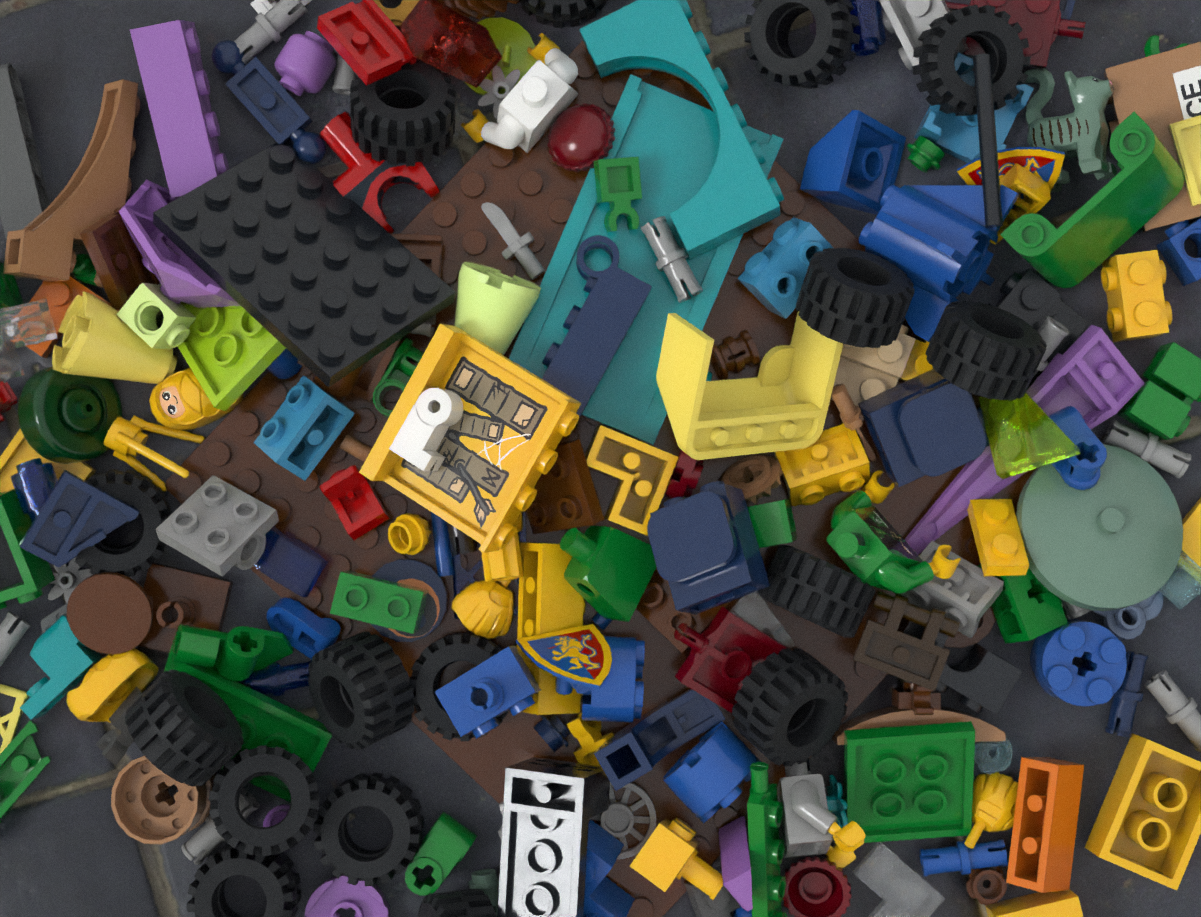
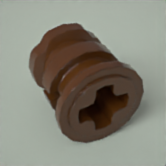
M746 329L740 331L737 338L728 336L722 339V344H713L710 360L721 380H727L728 372L732 370L738 373L745 370V365L749 363L752 366L760 363L756 344Z

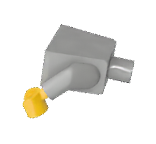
M809 758L801 764L796 762L793 766H786V777L779 779L777 787L778 801L783 803L781 830L785 844V858L825 854L829 862L836 863L838 868H845L856 859L853 851L864 844L865 832L853 820L843 828L836 823L838 817L828 810L822 774H811ZM833 839L836 843L834 847L831 846Z

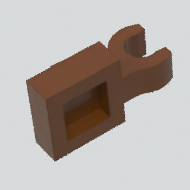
M904 681L903 688H892V705L898 709H912L914 715H933L934 710H941V693L909 681Z

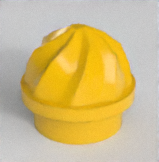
M410 513L400 515L388 528L389 543L400 554H418L430 542L429 536L431 531L429 530V523L419 515Z

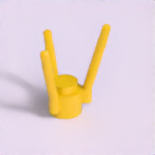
M135 415L130 421L121 416L117 417L108 430L103 444L114 450L113 456L126 462L143 477L147 476L150 478L152 483L160 487L163 492L167 491L165 482L135 458L139 454L183 478L189 476L188 470L146 447L148 435L143 433V430L199 444L205 440L203 436L147 422Z

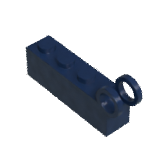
M601 235L585 239L578 248L576 266L580 276L587 281L583 291L589 293V296L582 308L576 305L573 306L563 324V327L569 330L561 345L553 342L542 364L548 367L542 379L581 402L576 412L579 415V419L652 288L649 284L618 268L619 250L616 244L608 237ZM592 249H602L609 254L612 263L603 271H593L584 262L585 254Z

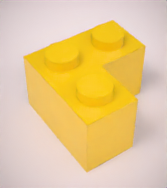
M602 425L596 426L585 453L588 468L619 480L604 519L648 536L647 525L651 517L650 513L658 510L679 457Z

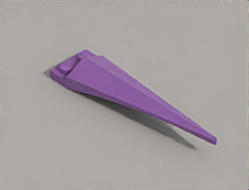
M1091 325L1063 355L1057 353L1029 387L1024 396L1020 398L988 437L990 446L985 447L983 453L978 458L964 466L904 540L917 555L931 541L938 539L968 515L967 509L970 500L990 499L1020 476L1047 459L1038 450L1032 439L1030 426L1033 423L1066 406H1072L1080 412L1087 426L1093 429L1115 415L1145 384L1102 328Z

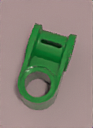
M406 338L397 349L387 371L373 392V403L385 418H389L393 410L384 408V395L392 389L404 391L417 367L410 363L409 360L418 364L424 352L413 346V340Z
M443 811L424 837L422 845L408 865L405 872L407 887L419 896L434 893L439 889L453 867L457 866L465 856L477 835ZM429 865L433 868L431 876L434 880L429 877L424 879L423 882L418 880L419 870L416 867L424 869Z

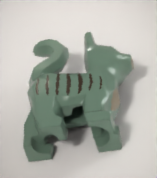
M1035 67L1027 70L1024 73L1028 75L1025 83H1037L1039 85L1038 92L1026 106L1025 120L1028 125L1027 142L1029 146L1065 152L1064 159L1078 156L1082 173L1084 175L1094 173L1098 181L1115 177L1117 175V168L1106 159L1109 129L1104 114L1108 100L1115 90L1112 82L1093 76L1077 78L1072 71L1065 72V81L1075 110L1073 113L1063 116L1043 118L1041 109L1051 99L1055 82L1052 74L1045 68ZM1063 167L1050 193L1061 191L1062 184L1070 183L1069 172L1063 170Z

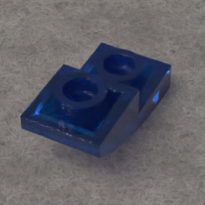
M273 526L265 534V550L253 567L302 597H308L328 562L301 540L290 539Z

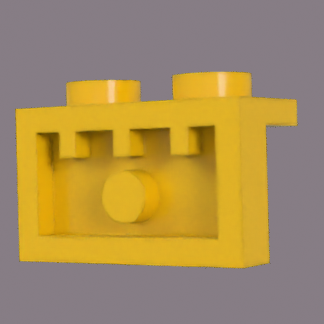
M844 424L823 430L818 440L807 448L774 452V456L783 471L782 476L788 488V495L792 506L800 504L812 505L820 502L827 495L839 491L851 492L857 490L870 479V463L856 430H850Z

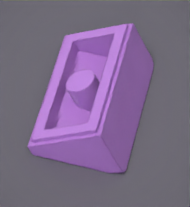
M742 816L719 828L718 835L723 885L740 906L748 912L753 909L752 876L746 819Z

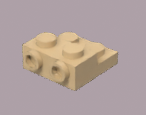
M902 325L896 341H892V344L888 346H880V348H862L843 344L834 386L844 384L855 406L896 386L898 379L902 377L916 340L913 337L907 336L909 328Z

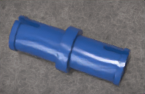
M1003 839L976 843L975 847L970 849L965 846V840L956 841V846L919 849L923 876L960 871L962 875L971 874L972 869L997 866L1006 867L1008 866L1006 849L1003 850L1005 842Z

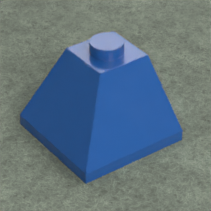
M852 110L809 150L800 190L824 202L878 215L882 208L880 201L884 192L892 184L895 185L906 137L859 110Z

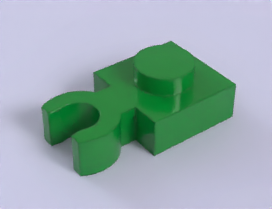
M639 157L595 160L594 171L597 203L609 202L610 210L604 218L607 232L617 231L616 219L620 214L626 217L628 230L638 229L639 216L635 209L631 207V200L642 199Z

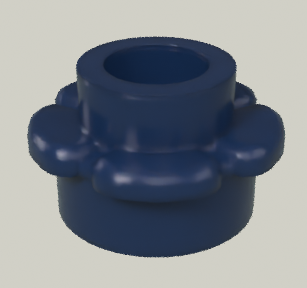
M555 714L549 719L545 715H541L542 720L533 728L554 753L563 745L568 747L569 743L565 738L571 732Z

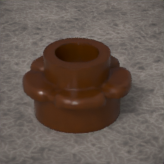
M998 866L972 869L971 874H969L970 879L966 882V889L970 897L977 898L978 902L983 905H991L998 902L1007 891V883L1003 878V871ZM985 880L990 881V885L988 887H983V882Z

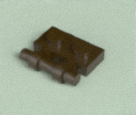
M878 591L872 607L887 612V618L884 625L867 619L853 660L935 691L950 650L935 645V640L938 633L954 638L960 622L945 617L944 611L934 607L931 610H927L908 602V597L897 593L893 597ZM903 618L924 626L921 638L897 630L901 619Z

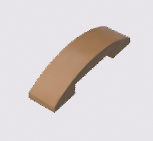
M893 706L862 714L843 723L832 736V740L837 745H844V730L972 721L975 729V742L1006 741L1005 732L985 720L960 710L941 706V710H934L933 715H914L912 709H898Z

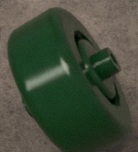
M53 366L38 371L26 382L18 402L19 425L28 444L42 457L61 464L91 460L108 451L110 448L103 445L104 439L117 417H122L121 400L110 379L63 374L53 370Z

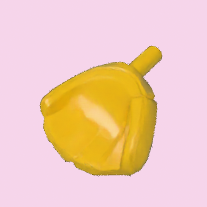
M483 579L475 581L454 597L451 608L456 612L462 624L475 635L486 638L504 636L508 633L513 618L514 592L508 588L511 580L486 582Z
M999 772L979 774L973 783L972 823L974 826L964 842L968 848L973 849L983 830L999 832L1013 827L1018 782L1014 781L1012 777Z

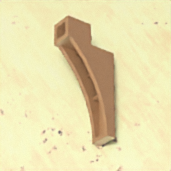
M122 79L105 84L99 117L92 139L80 165L65 188L41 214L23 229L7 233L3 274L50 282L69 280L76 263L73 244L85 246L80 233L103 217L115 213V209L125 205L131 192V179L128 177L130 159L133 157L136 149L133 129L134 120L140 110V99L137 96L138 83Z

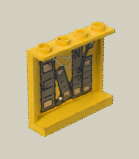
M440 323L359 473L371 481L386 482L481 544L479 548L481 552L499 551L500 548L504 549L512 540L516 532V527L513 524L521 511L525 512L534 501L537 490L534 487L541 474H547L555 464L558 457V452L555 449L562 437L570 435L579 420V415L576 412L581 402L458 327ZM429 388L447 389L457 393L463 402L464 410L461 419L456 424L449 426L436 450L445 457L437 472L423 471L389 450L418 397Z

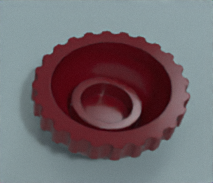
M583 103V105L576 104L563 111L553 122L548 135L549 143H547V146L550 148L549 154L553 156L552 160L558 166L568 171L579 172L582 170L585 172L589 168L593 169L594 161L607 157L608 151L613 147L612 142L615 140V128H613L614 121L610 119V115L604 109L587 103Z
M818 856L814 858L805 857L803 860L798 859L796 863H791L790 868L785 870L786 889L783 900L784 907L789 909V914H793L795 917H841L842 914L847 912V907L850 906V899L852 897L850 891L851 884L848 882L847 875L843 874L842 868H838L836 863L829 862L826 858L820 859Z

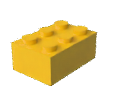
M1132 733V737L1129 739L1084 848L1099 858L1177 891L1201 834V762Z

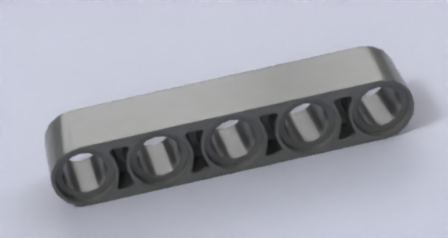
M9 62L0 64V217L7 241V233L9 231L23 229L50 205L21 83L14 66Z

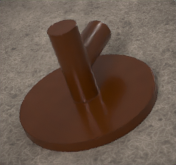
M113 572L94 574L81 581L71 593L67 604V620L75 637L86 647L104 654L124 653L138 646L150 631L153 621L152 595H147L145 590L136 581L125 575Z

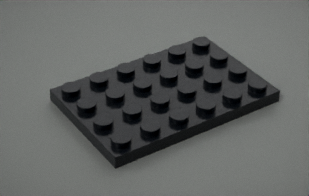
M276 142L153 212V224L329 388L454 302L456 292L359 205L342 196L333 186L334 183L314 165L299 159L288 142L282 145Z

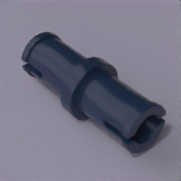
M1126 650L1127 668L1125 678L1118 691L1113 695L1105 731L1111 734L1117 732L1118 736L1132 737L1138 701L1142 702L1144 695L1140 689L1148 655L1142 653L1135 654L1134 651Z

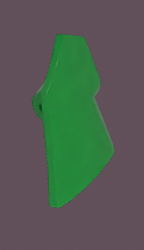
M180 624L174 637L164 672L170 669L175 670L178 663L210 668L231 681H242L247 679L251 673L258 672L292 654L293 647L284 633L238 626L228 633Z

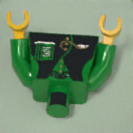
M875 471L864 485L863 491L857 490L834 509L831 517V528L833 531L827 536V543L857 577L861 578L863 583L902 594L932 581L934 575L942 579H949L954 574L961 558L955 560L947 559L952 547L950 545H941L938 547L930 563L923 561L875 506H871L872 503H882L895 487V483H892L889 487H883L877 482L884 473L883 471Z

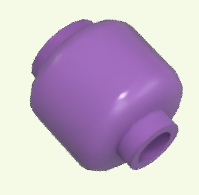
M306 31L304 35L293 34L290 36L274 64L275 69L282 76L279 83L297 96H301L303 91L311 94L319 93L337 64L332 54L334 51L332 45L310 31Z

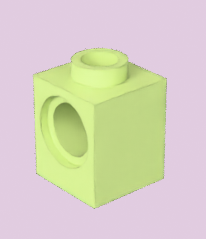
M142 282L116 315L151 348L171 350L185 341L190 333L188 328L196 317L181 303L177 304L169 300L161 292V285ZM161 310L164 320L162 326L158 328L156 325V315Z

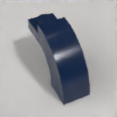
M689 689L671 701L662 703L641 716V719L635 720L604 742L594 752V755L613 788L617 791L653 770L654 765L670 752L725 720V717L716 703Z

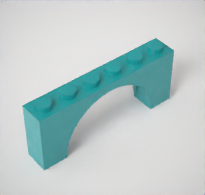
M637 0L579 30L601 78L631 69H651L666 72L683 79L698 90L707 100L716 116L720 128V144L711 174L701 189L687 203L669 213L678 237L689 259H692L780 216L779 202L783 201L784 197L775 178L772 177L767 180L761 168V165L765 164L766 161L756 140L749 143L742 130L747 127V122L739 105L736 103L730 106L724 94L725 91L729 90V86L719 67L712 69L706 58L707 55L711 54V50L702 31L694 33L688 22V19L692 18L693 14L687 0Z

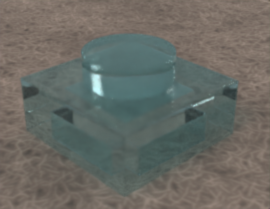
M1181 550L1174 572L1159 591L1181 610L1201 594V567Z

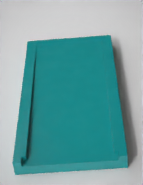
M630 74L611 118L614 121L613 128H615V140L612 142L613 147L608 151V156L603 159L639 157L642 199L631 200V207L635 209L639 216L638 229L628 230L627 219L624 215L620 214L616 219L617 231L607 232L604 218L610 210L609 202L597 203L594 168H590L540 284L539 298L524 321L509 359L541 379L543 378L548 367L542 364L548 350L553 342L561 345L569 331L563 327L567 316L574 305L582 308L589 296V293L583 291L587 281L580 276L576 266L578 248L585 239L591 236L601 235L608 237L616 244L619 250L618 268L649 284L652 288L581 416L653 446L667 415L657 385L656 374L668 313H676L701 331L703 330L743 234L692 259L686 258L703 291L697 296L691 295L684 282V286L691 299L679 303L664 270H658L655 264L658 259L641 228L649 222L654 226L660 237V233L653 220L665 216L680 248H684L671 222L669 213L687 203L708 179L718 155L720 128L712 110L643 82L641 78ZM747 126L742 130L749 143L754 140L758 143L766 161L765 164L761 165V168L767 178L784 139ZM592 249L583 258L586 266L593 271H603L612 263L609 254L602 249Z

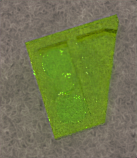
M1027 392L1022 398L1010 401L986 397L979 398L996 474L1000 478L1005 479L1081 454L1079 447L1068 438Z

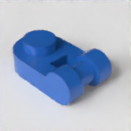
M284 597L279 599L267 611L266 618L272 631L284 633L291 646L311 660L314 654L334 645L339 637L341 628L335 620L331 618L321 619L297 600Z

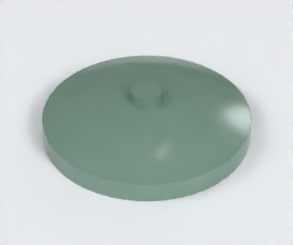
M1104 444L1107 450V458L1104 465L1100 468L1101 475L1095 486L1086 490H1077L1070 487L1064 482L1051 462L1047 460L1032 473L1025 483L1017 504L1016 518L1029 561V568L1044 587L1060 599L1077 607L1096 611H1113L1135 605L1149 598L1165 585L1174 572L1180 558L1183 543V525L1177 501L1163 477L1139 456L1119 447Z

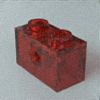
M420 0L399 26L414 57L478 88L502 58L486 27L435 0Z

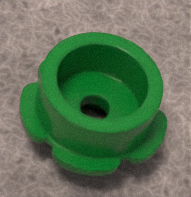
M919 136L913 144H907V149L911 153L907 160L924 173H927L930 168L940 170L941 166L939 163L945 157V153L933 142L923 136Z

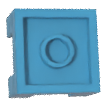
M958 52L954 57L956 72L966 84L975 87L974 71H972L974 67L973 59ZM1026 84L1016 85L1015 87L1019 91L1014 99L1005 100V106L994 110L997 151L1006 148L1007 145L1003 143L1017 114L1026 106L1034 89L1033 87ZM929 105L914 138L917 139L919 136H923L933 142L943 152L966 163L979 158L977 114L956 116L955 113L946 114L939 111L940 105Z

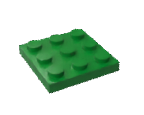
M972 721L844 730V800L848 804L845 812L848 817V823L852 820L855 821L865 832L864 843L969 835L972 828L975 729Z

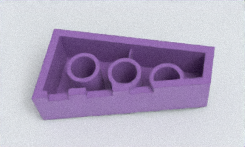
M176 20L130 29L171 198L183 196L229 170L225 153H220L217 137L220 136V127L216 113L211 110L209 99L210 85L207 74L203 69L195 23Z

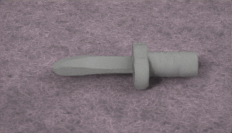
M483 203L481 206L483 212L508 245L501 253L505 260L508 261L515 256L532 280L544 273L545 269L528 247L535 240L533 235L528 232L520 237L501 208L493 203Z

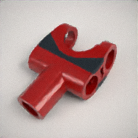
M345 111L334 117L321 131L320 136L348 168L333 181V186L342 196L359 205L390 234L394 230L387 223V218L382 210L383 196L390 187L400 183L411 184L419 190L423 189L431 199L440 193V190L421 161L415 162V166H406V163H398L397 166L388 165L386 160L378 162L372 159V153L364 154L359 149V143H355L353 140L349 112Z

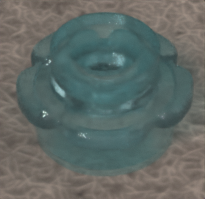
M1007 739L1006 741L975 743L974 761L978 763V768L987 774L1005 771L1012 762L1013 749L1011 743ZM990 750L996 751V755L994 757L989 756Z

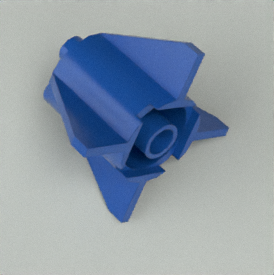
M892 184L886 189L881 198L880 206L882 208L874 222H868L860 233L859 244L865 246V252L889 261L905 272L907 277L912 280L915 290L905 319L914 334L928 342L931 341L948 304L959 301L956 297L961 292L970 295L980 281L991 287L995 280L986 273L994 255L987 248L990 240L997 243V232L1000 227H985L982 185H904L899 188ZM1000 185L1002 220L1004 222L1019 194L1004 185Z

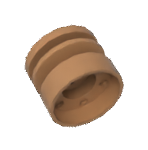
M145 756L134 759L119 772L112 787L111 808L116 822L128 836L144 844H164L175 840L205 822L206 817L210 814L209 810H211L209 795L217 773L202 786H188L163 773ZM172 785H175L178 792L171 797L168 790Z

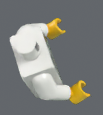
M544 33L538 35L541 40L535 48L531 49L528 47L527 52L537 62L500 103L497 123L489 122L483 113L476 109L472 112L474 118L468 123L461 124V127L474 142L479 143L485 140L504 149H513L520 146L528 153L552 126L555 119L578 96V92L568 85L574 82L578 75L577 65Z

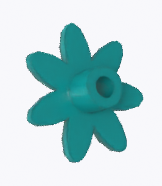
M829 775L830 786L826 787L828 796H826L828 810L838 817L836 823L842 828L848 824V817L845 812L848 804L844 799H841L843 796L842 784L837 781L835 776Z

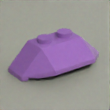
M146 179L121 208L119 213L134 244L144 257L142 259L143 265L155 274L161 283V292L174 303L179 304L182 301L198 308L241 306L153 224V212L179 197L171 198L169 189Z

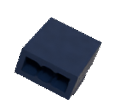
M934 369L858 403L886 475L898 487L925 475L935 477L947 473L978 458L983 453L985 447L990 446L985 432L990 429V425L984 411L980 407L976 408L971 395L973 393L952 384Z
M723 481L711 482L702 486L700 493L691 497L681 496L672 498L664 502V508L650 513L651 517L647 525L648 537L657 570L660 576L669 583L676 611L698 614L770 586L742 489L725 484Z

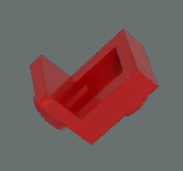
M356 465L337 471L328 481L320 485L322 493L332 503L345 530L353 540L358 539L390 519L370 481L359 473L360 470Z

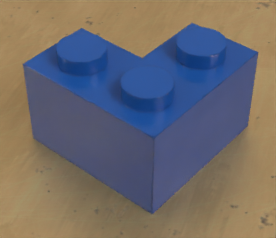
M591 819L588 823L583 917H627L635 898L605 877L615 864L624 844Z

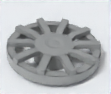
M610 782L608 810L589 818V820L601 821L600 827L612 836L619 837L620 842L624 844L617 859H625L638 854L656 829V811L650 796L640 786L632 782L623 787L625 791L620 802H616L613 786ZM631 791H634L642 799L629 807L627 801ZM645 804L647 805L649 817L633 815L634 811ZM634 823L649 824L645 836L633 827ZM628 833L640 841L636 846L629 849L625 837Z

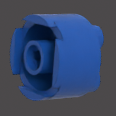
M1070 619L1067 620V624L1035 639L1030 653V664L1039 685L1049 695L1076 706H1094L1107 703L1122 685L1127 668L1126 649L1124 644L1107 628L1092 622ZM1074 656L1083 659L1081 667L1072 665Z
M604 636L610 646L612 655L609 677L600 689L590 688L586 693H583L582 720L633 722V719H641L644 681H635V679H642L645 641L636 640V637Z
M723 722L718 723L699 739L700 742L691 750L688 749L663 777V781L702 823L710 819L721 806L723 808L729 806L741 794L742 790L739 787L743 780L745 782L751 780V764L761 762Z

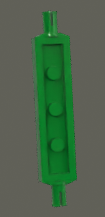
M754 762L750 766L751 787L747 802L749 854L752 876V917H787L786 912H782L781 901L786 889L785 876L780 875V864L782 863L785 850L784 840L779 839V827L783 818V803L778 801L777 784L768 783V764Z

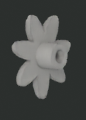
M495 65L492 72L493 81L482 78L477 80L478 85L483 90L489 92L478 100V105L485 107L494 103L493 112L496 119L500 103L519 80L520 71L518 69L513 70L505 78L501 68ZM504 88L506 90L504 94L498 93L500 89Z
M76 557L70 560L68 566L67 564L61 567L54 565L57 573L53 572L55 580L50 584L56 585L50 590L48 599L55 600L64 594L67 603L76 586L87 577L93 575L89 573L91 569L79 570L80 566L74 562Z

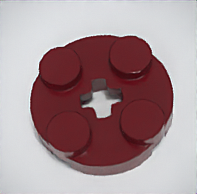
M680 449L678 461L664 496L671 499L681 496L691 497L704 466L702 463L704 460L692 459Z

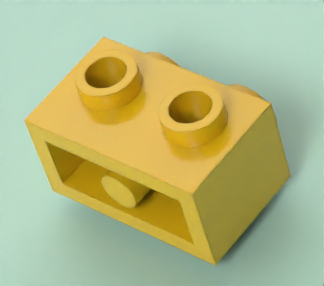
M1158 250L1120 254L1105 260L1102 263L1101 283L1107 295L1108 310L1106 317L1108 329L1112 333L1113 343L1153 338L1169 333L1168 325L1172 323V309L1170 303L1164 299L1163 284L1166 282V267L1163 260H1159Z

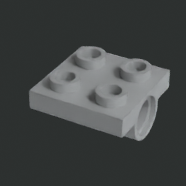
M212 475L156 528V532L160 541L223 577L233 566L241 570H247L258 562L265 550V534L279 521L276 509Z

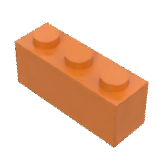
M1021 757L1006 883L1041 893L1069 890L1084 764L1051 757Z

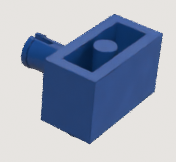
M508 646L436 690L435 694L460 737L473 732L477 739L499 726L495 718L510 710L511 714L515 716L535 704L532 696L541 691L516 646Z

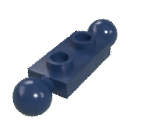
M224 40L219 42L212 51V61L219 71L234 75L225 83L226 86L279 145L286 142L289 143L292 140L294 142L293 151L299 159L310 162L312 165L319 163L326 154V144L319 134L304 130L313 122L312 119L257 57L253 58L246 65L242 61L245 53L243 51L240 54V50L234 41Z

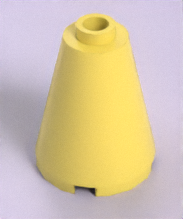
M82 292L83 296L77 295L74 298L58 331L64 334L62 340L63 347L54 345L52 354L53 370L63 374L158 384L164 378L174 373L177 356L173 355V348L171 350L151 348L116 315L119 312L95 295Z

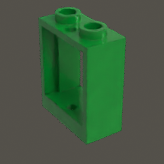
M18 487L0 493V525L23 582L0 589V610L7 607L5 601L17 598L19 604L42 596L43 591L41 588L55 580L49 562L19 546L31 526L32 520Z

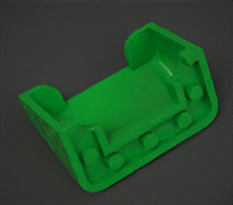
M1135 111L1120 123L1111 134L1109 142L1110 151L1118 161L1117 166L1121 169L1113 179L1059 228L1053 223L1051 224L1042 215L1030 213L1016 219L1000 234L1016 252L1055 287L1071 288L1079 284L1170 203L1182 190L1184 184L1182 169L1151 128Z

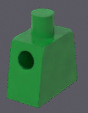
M790 499L747 507L759 548L790 543L798 539Z
M590 526L585 534L577 528H571L564 534L560 542V548L572 556L564 572L565 580L605 619L629 622L657 567L651 545L612 527Z

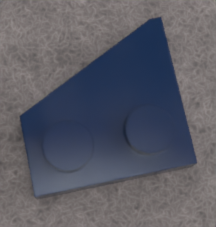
M64 470L19 546L43 560L61 567L75 558L85 548L92 547L106 538L107 534L119 526L137 518L140 512L135 507Z

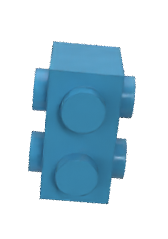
M793 217L791 220L782 223L775 230L773 240L762 252L754 254L747 261L745 271L737 279L768 311L786 319L796 308L797 299L811 257L818 251L833 247L811 223Z
M303 375L297 385L289 390L285 401L274 416L264 424L260 435L254 443L274 462L306 481L355 413L332 394L325 392Z

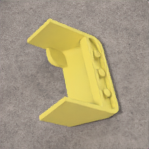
M798 311L791 344L780 345L770 349L760 363L757 377L706 381L714 339L678 314L668 313L656 381L678 447L692 459L704 460L804 449L811 446L818 440L824 428L843 343L827 338L810 328L807 322L800 318Z

